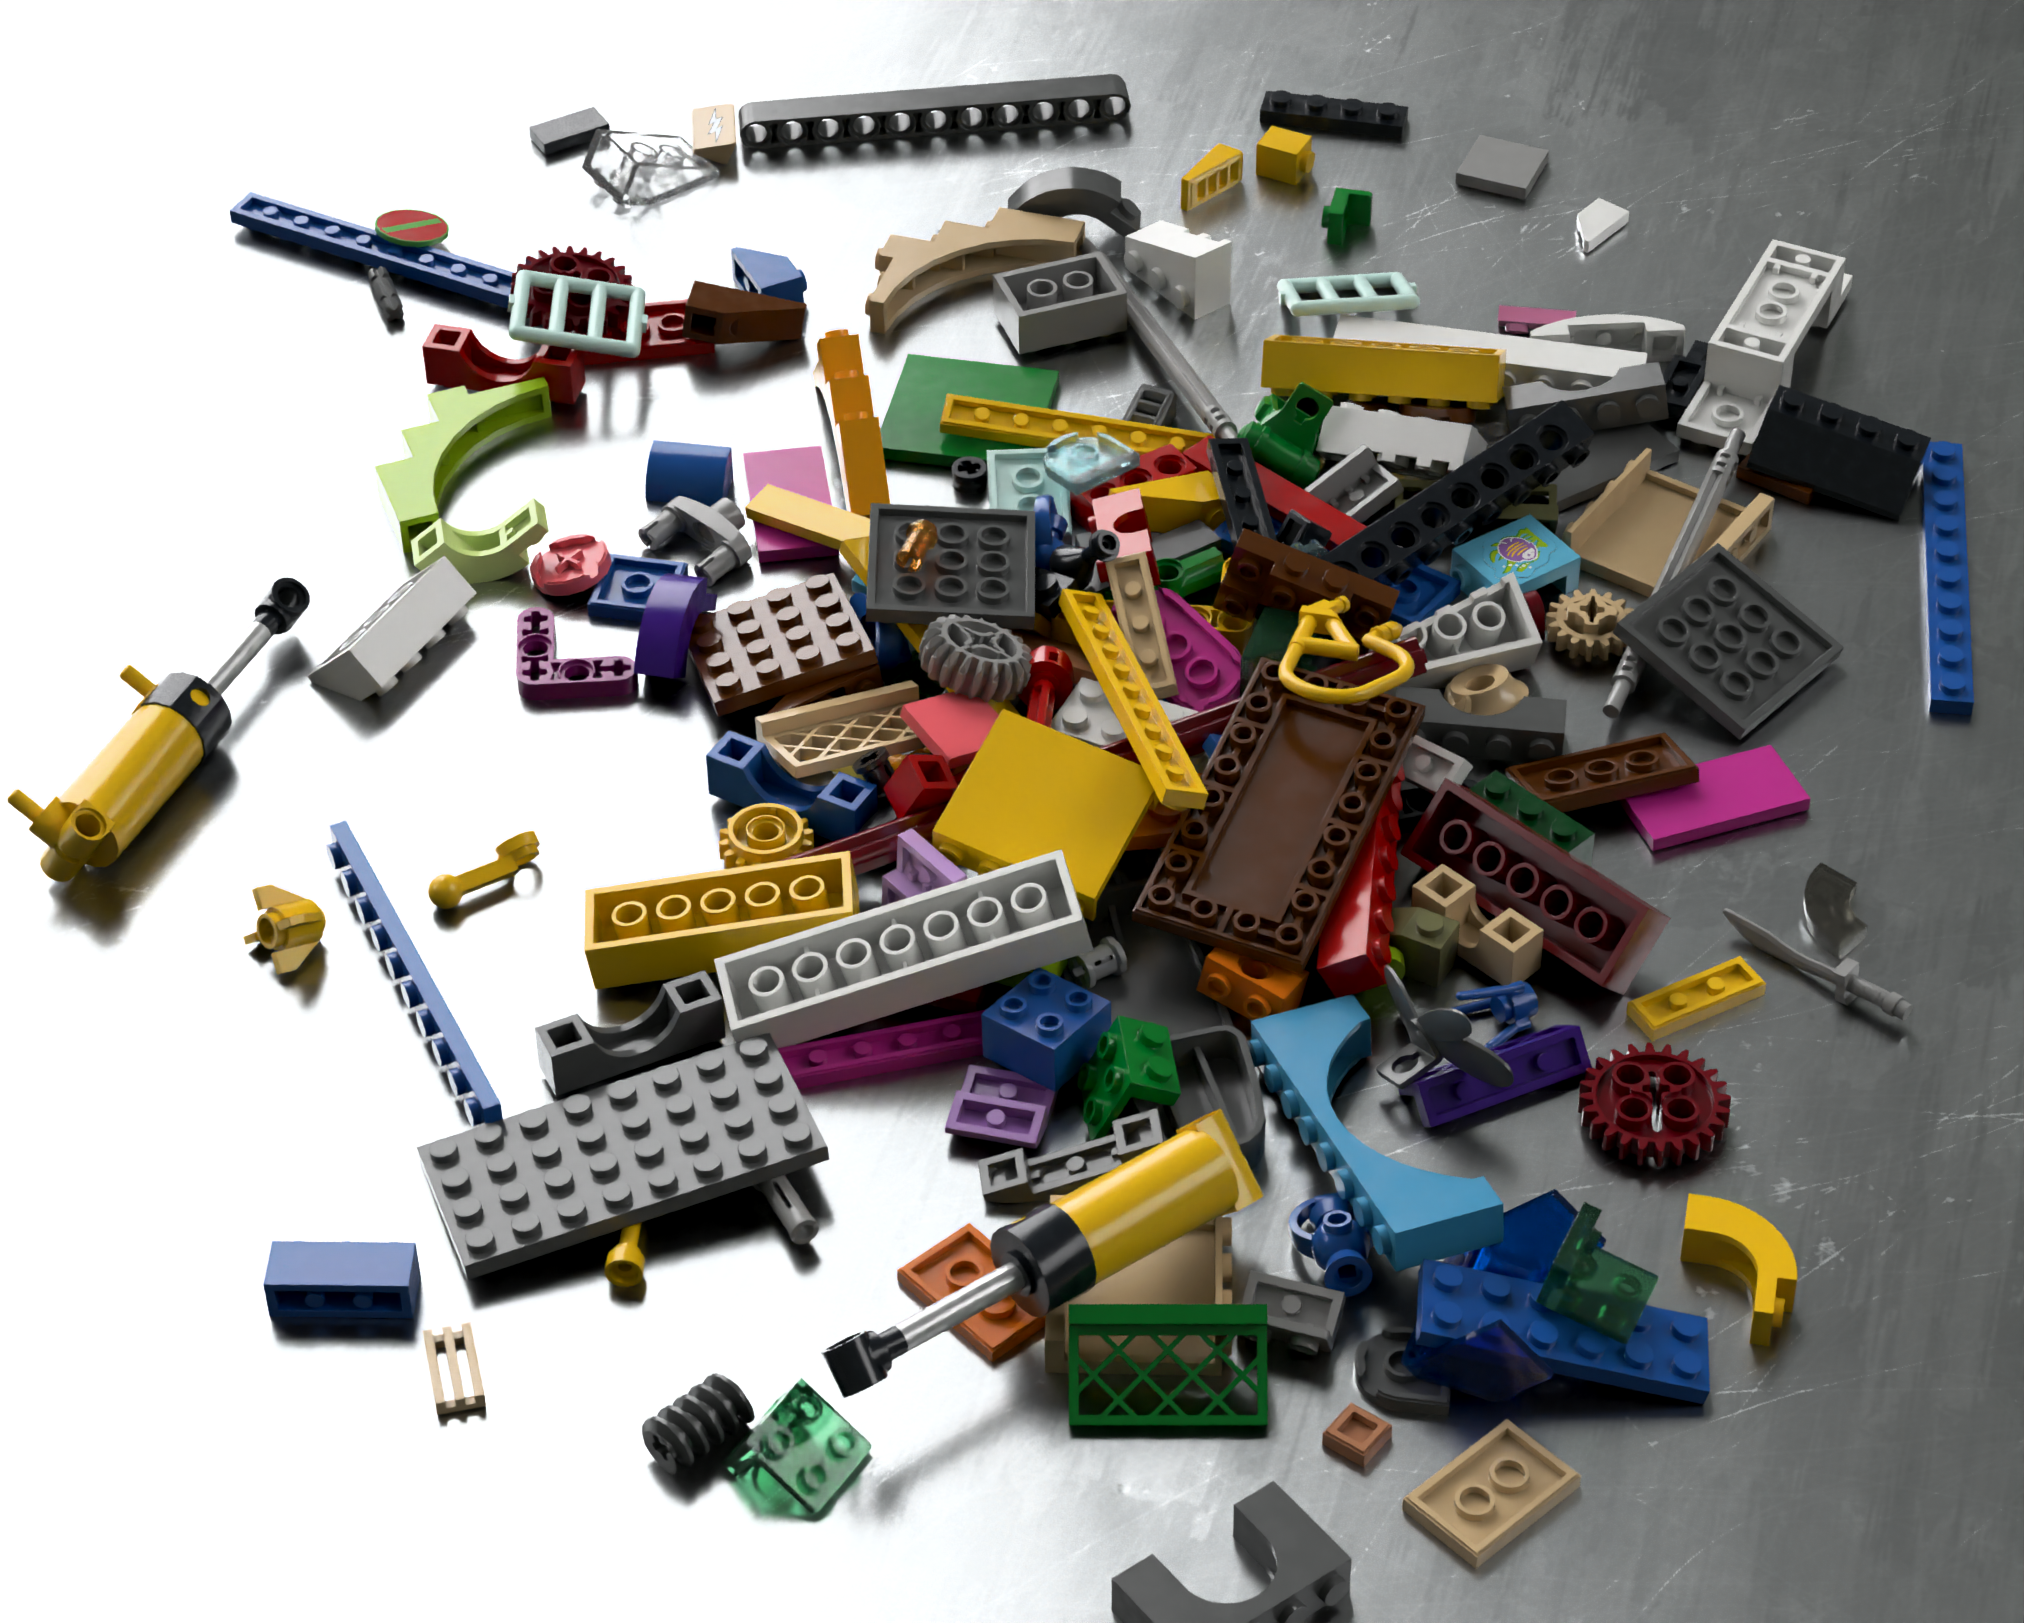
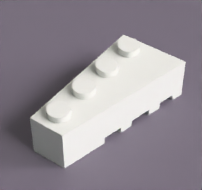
M1341 402L1340 407L1332 406L1323 420L1316 451L1325 460L1341 462L1361 445L1365 444L1371 449L1377 463L1391 473L1426 480H1440L1486 450L1487 442L1478 433V429L1472 425L1439 421L1427 417L1403 416L1397 412L1379 409L1378 412L1367 411L1360 405Z
M1514 572L1502 577L1500 582L1487 589L1482 587L1470 593L1469 598L1453 606L1448 604L1436 610L1433 616L1420 623L1415 621L1403 627L1400 637L1391 641L1396 643L1413 636L1417 638L1420 648L1424 649L1428 663H1425L1427 673L1413 677L1400 686L1429 689L1445 688L1456 675L1478 665L1498 664L1504 666L1509 672L1533 667L1543 643ZM1396 687L1384 693L1395 696Z

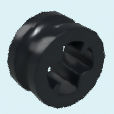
M968 456L953 462L951 466L953 475L952 486L960 493L975 494L986 488L987 464L984 460Z

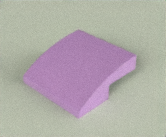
M911 828L898 835L897 869L882 876L881 906L966 880L967 875Z

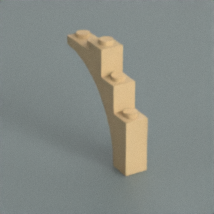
M999 207L992 221L988 220L985 227L945 221L939 233L933 234L931 241L891 234L884 247L877 250L875 269L879 270L880 275L874 293L868 294L865 303V314L870 316V332L885 334L896 318L913 303L933 291L955 282L985 274L1006 272L1082 255L1079 247L1085 240V221Z

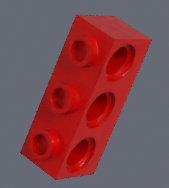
M1170 443L1070 483L1071 516L1087 532H1091L1088 517L1094 516L1093 499L1108 496L1109 490L1112 488L1197 473V467Z

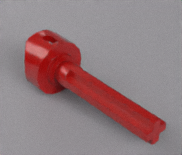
M1043 645L1030 652L1033 656L1029 661L1032 665L1030 669L1031 675L1027 686L1024 687L1022 694L1018 696L1028 706L1027 719L1051 728L1053 710L1061 707L1072 692L1074 671L1072 662L1064 651L1057 647Z

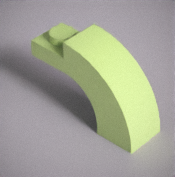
M533 498L502 523L480 531L458 529L440 518L411 540L414 566L422 571L445 556L469 584L494 581L512 575L530 564L527 548L539 543L544 535L549 532L545 506Z

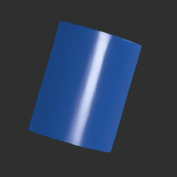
M653 440L646 470V500L668 503L677 496H683L710 507L719 499L727 498L734 479L731 447Z

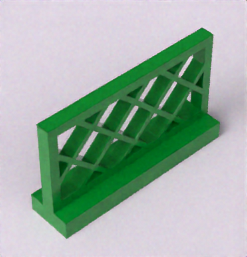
M1069 1304V1426H1267V1304ZM1079 1336H1100L1114 1351L1093 1371L1079 1357ZM1108 1336L1128 1337L1117 1346ZM1136 1336H1149L1163 1350L1144 1371L1122 1351ZM1158 1336L1178 1337L1167 1346ZM1186 1336H1199L1213 1350L1194 1371L1172 1351ZM1208 1336L1227 1337L1217 1346ZM1235 1336H1257V1357L1242 1371L1222 1349ZM1117 1355L1139 1375L1119 1396L1098 1376ZM1167 1355L1188 1375L1169 1396L1147 1376ZM1216 1355L1238 1375L1219 1396L1197 1376ZM1256 1365L1257 1385L1247 1376ZM1079 1366L1089 1375L1080 1385ZM1094 1380L1114 1401L1100 1415H1079V1394ZM1142 1380L1164 1400L1150 1415H1137L1123 1401ZM1192 1380L1213 1400L1200 1415H1186L1172 1401ZM1243 1380L1257 1394V1415H1236L1222 1399ZM1119 1405L1128 1415L1108 1414ZM1169 1405L1178 1415L1158 1414ZM1218 1405L1227 1415L1208 1414Z

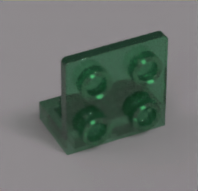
M1584 1202L1551 1265L1536 1303L1617 1342L1627 1344L1659 1278L1657 1275L1597 1247L1602 1232L1594 1228L1602 1210Z
M801 1377L772 1403L721 1464L735 1477L750 1464L756 1470L760 1467L764 1468L811 1514H815L821 1510L871 1450L872 1445Z

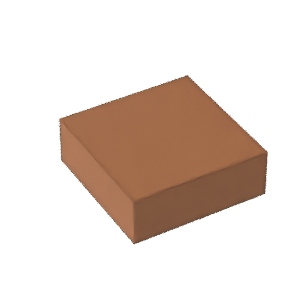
M1351 1402L1323 1432L1322 1444L1364 1468L1391 1438L1392 1425Z

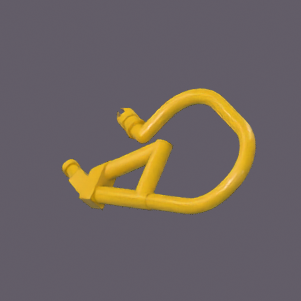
M1339 596L1332 601L1323 599L1309 606L1302 605L1299 611L1298 626L1279 665V679L1291 692L1316 702L1353 704L1371 699L1402 685L1413 675L1415 669L1413 658L1405 649L1391 642L1400 637L1403 626L1398 622L1389 621L1371 628L1369 633L1362 637V644L1366 648L1397 662L1399 665L1397 670L1355 688L1332 689L1320 687L1301 680L1293 673L1300 657L1303 654L1357 661L1360 645L1357 644L1338 616L1339 613L1347 612L1350 609V602L1346 596ZM1313 633L1331 635L1333 640L1313 638L1312 635Z

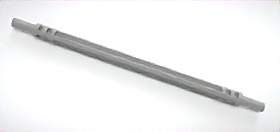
M1085 237L1084 243L1079 247L1082 255L1098 252L1091 240ZM1101 252L1127 292V321L1214 437L1237 438V427L1107 255Z
M1739 428L1732 429L1723 449L1718 450L1651 596L1692 564L1739 462L1737 455L1746 437L1743 430ZM1627 646L1612 677V690L1603 707V713L1609 718L1618 717L1628 694L1634 692L1647 663L1629 646Z

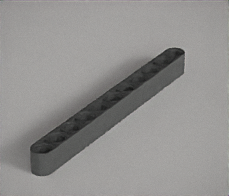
M1115 74L754 101L741 106L737 118L741 142L751 149L1111 122L1126 117L1130 112L1131 104L1123 78Z

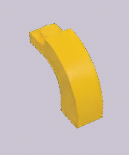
M1689 1193L1680 1261L1721 1267L1738 1276L1747 1285L1753 1298L1749 1343L1769 1346L1772 1327L1781 1328L1783 1312L1792 1313L1797 1285V1266L1788 1242L1769 1221L1742 1205L1721 1198Z

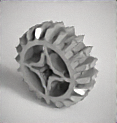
M950 614L948 618L938 617L936 621L930 622L919 646L920 653L918 659L921 661V668L928 672V677L932 680L940 681L942 688L948 687L954 690L955 694L967 695L969 699L980 697L984 702H988L990 699L996 702H1003L1004 699L1014 700L1016 695L1022 694L1031 675L1030 669L1032 665L1029 661L1033 656L1030 654L1031 649L1023 644V639L1011 635L1010 629H1002L997 626V623H988L982 617L979 620L973 619L969 615H964L962 618L955 614Z

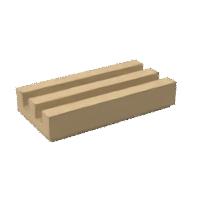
M471 1322L462 1323V1330L452 1332V1326L442 1327L443 1334L433 1335L432 1329L422 1331L437 1415L486 1406ZM455 1345H465L474 1396H464ZM443 1347L446 1349L455 1398L447 1401L444 1398L436 1349Z

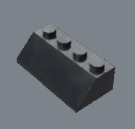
M1779 385L1767 409L1746 468L1795 485L1814 489V492L1899 521L1920 473L1931 437L1890 424L1876 417L1847 409L1836 403L1807 395L1799 390Z

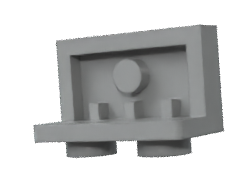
M1365 444L1361 445L1304 489L1360 523H1363L1378 510L1388 505L1391 500L1404 491L1399 479L1377 463L1371 449Z
M1251 1270L1241 1304H1267V1343H1270L1272 1338L1288 1342L1289 1347L1297 1352L1316 1355L1318 1350L1332 1352L1346 1296L1345 1292ZM1243 1336L1257 1342V1336Z

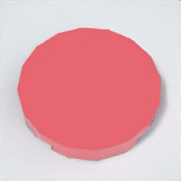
M578 534L553 541L548 545L550 550L543 555L541 551L538 552L530 565V571L535 587L542 593L552 596H566L585 591L597 584L608 573L612 562L604 541H596L595 537L591 535Z

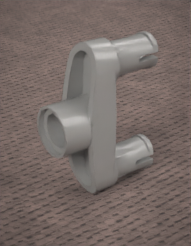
M677 496L663 506L662 512L656 518L638 530L641 541L647 547L650 545L652 550H656L660 544L675 533L684 532L701 545L713 551L707 558L694 566L697 577L708 578L707 586H712L724 574L733 568H740L752 558L751 548L743 534L739 531L745 525L744 516L739 507L726 497L719 499L709 507L687 497Z

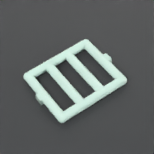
M520 270L516 275L514 294L509 295L507 312H510L511 316L508 334L511 339L516 341L635 358L640 354L642 332L646 333L648 315L644 314L646 292L641 287ZM530 286L553 289L548 329L525 326ZM569 292L592 295L587 335L564 332ZM607 298L630 301L626 341L602 338Z
M1400 272L1281 279L1277 284L1280 305H1287L1294 316L1416 309L1420 305L1417 285L1415 282L1408 283ZM1393 287L1398 295L1378 296L1373 288ZM1356 290L1360 297L1340 298L1336 291ZM1318 292L1322 299L1302 301L1298 293Z

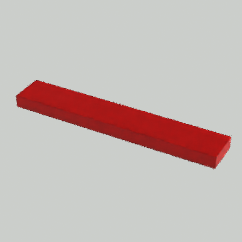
M1210 435L1182 453L1197 467V473L1203 471L1212 473L1206 452L1208 439L1214 438ZM1255 462L1270 516L1283 523L1289 511L1293 509L1332 533L1325 547L1327 550L1331 551L1367 527Z

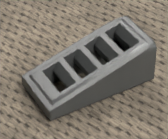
M1142 384L1135 393L1122 420L1169 427L1176 417L1177 395L1171 390Z

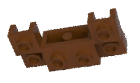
M1243 528L1220 585L1213 608L1223 611L1231 617L1240 618L1251 623L1259 604L1299 620V611L1302 605L1309 606L1323 599L1332 601L1343 595L1348 598L1350 609L1347 612L1339 613L1338 616L1357 644L1360 645V656L1369 652V649L1362 644V637L1369 633L1371 628L1388 622L1400 591Z

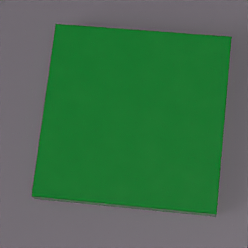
M908 354L880 429L884 459L951 467L957 459L968 456L978 457L987 464L986 450L1038 448L940 433V421L946 396L948 393L1051 409L1059 384V371Z

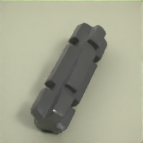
M382 266L378 269L371 268L368 272L369 284L374 290L373 293L382 309L384 318L388 321H393L395 318L401 319L404 316L403 304L392 279L389 278L388 270Z

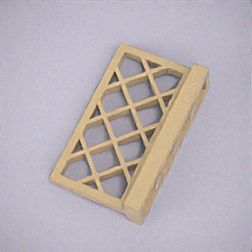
M910 680L755 717L757 741L766 744L772 758L780 763L796 779L852 766L860 757L879 747H885L889 752V756L926 748L923 742L900 717L903 705L920 701L918 685Z

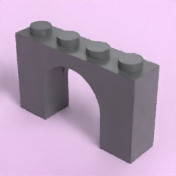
M1272 1481L1234 1504L1233 1515L1234 1539L1266 1570L1272 1579V1582L1263 1592L1251 1599L1236 1603H1217L1202 1599L1184 1587L1154 1554H1151L1112 1578V1611L1123 1623H1303L1309 1615L1326 1605L1331 1606L1338 1603L1350 1591L1352 1558L1275 1481Z

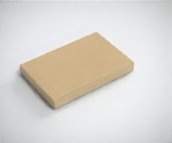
M1506 1419L1404 1497L1402 1510L1476 1569L1580 1487L1581 1475L1510 1420Z

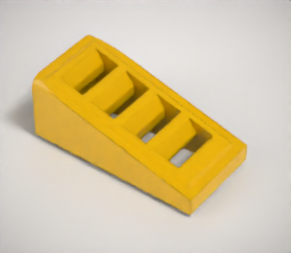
M1218 143L1181 178V209L1189 211L1239 183L1242 180L1243 171L1242 151Z

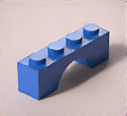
M729 730L706 755L708 791L710 795L745 808L760 803L784 805L795 810L801 819L807 818L808 828L813 829L814 834L832 841L858 833L862 825L878 810L877 785L840 771L827 785L812 786L804 784L789 776L777 765L770 755L766 744Z

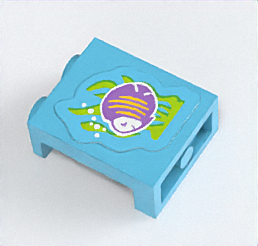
M1529 514L1453 548L1450 576L1461 581L1460 590L1467 596L1482 587L1486 589L1500 582L1502 577L1512 572L1515 574L1522 593L1536 590L1552 583L1564 594L1578 589L1581 556Z

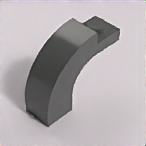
M1064 167L1040 173L1023 183L1008 198V209L1061 218L1068 215H1086L1098 219L1123 237L1140 230L1141 210L1130 199L1121 197V181L1109 174L1094 169Z

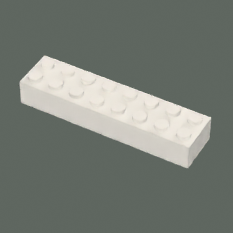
M1062 849L732 953L714 959L730 1029L736 1043L750 1037L770 1033L777 1048L806 1042L1093 951V947Z

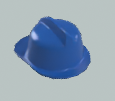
M855 593L849 602L875 649L880 671H891L897 667L898 663L909 662L911 658L909 645L897 624L866 622L867 596L864 593Z

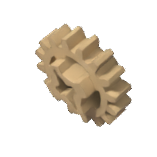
M1577 589L1574 590L1572 598L1561 594L1559 596V603L1551 602L1549 612L1546 613L1545 631H1548L1547 640L1548 642H1556L1555 650L1558 652L1565 649L1570 650L1569 657L1572 659L1581 654V656H1585L1586 661L1590 662L1593 657L1599 655L1603 661H1606L1610 652L1621 656L1623 654V647H1627V645L1615 636L1613 631L1617 623L1634 609L1625 608L1626 600L1624 599L1611 600V592L1600 596L1595 589H1591L1589 593L1583 595Z

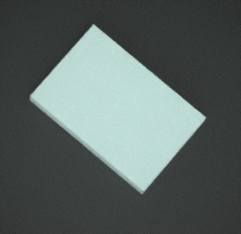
M1066 447L986 450L989 509L1033 511L1035 500L1038 496L1051 495L1054 498L1058 515L1064 517L1068 523L1062 541L1065 544L1072 545Z

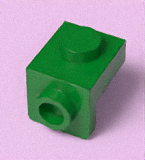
M1345 188L1335 189L1331 205L1324 206L1321 227L1327 228L1328 244L1342 245L1348 224L1370 225L1373 196L1371 192Z

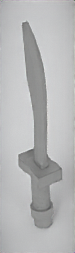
M1728 908L1723 910V914L1740 935L1757 948L1798 969L1836 984V1001L1848 1006L1858 996L1882 1008L1883 1012L1892 1017L1896 1016L1904 1021L1910 1015L1913 1005L1905 1001L1903 996L1896 992L1890 993L1858 977L1859 962L1847 957L1836 968H1832L1799 953L1770 931Z

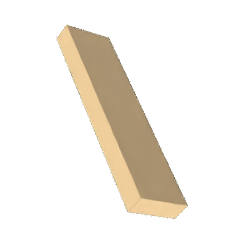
M1146 552L1115 558L1110 562H1105L1120 629L1156 697L1163 699L1179 695Z

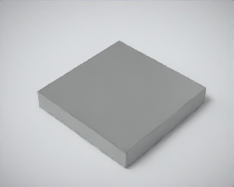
M1479 135L1456 172L1455 184L1524 200L1546 166L1549 159V150Z

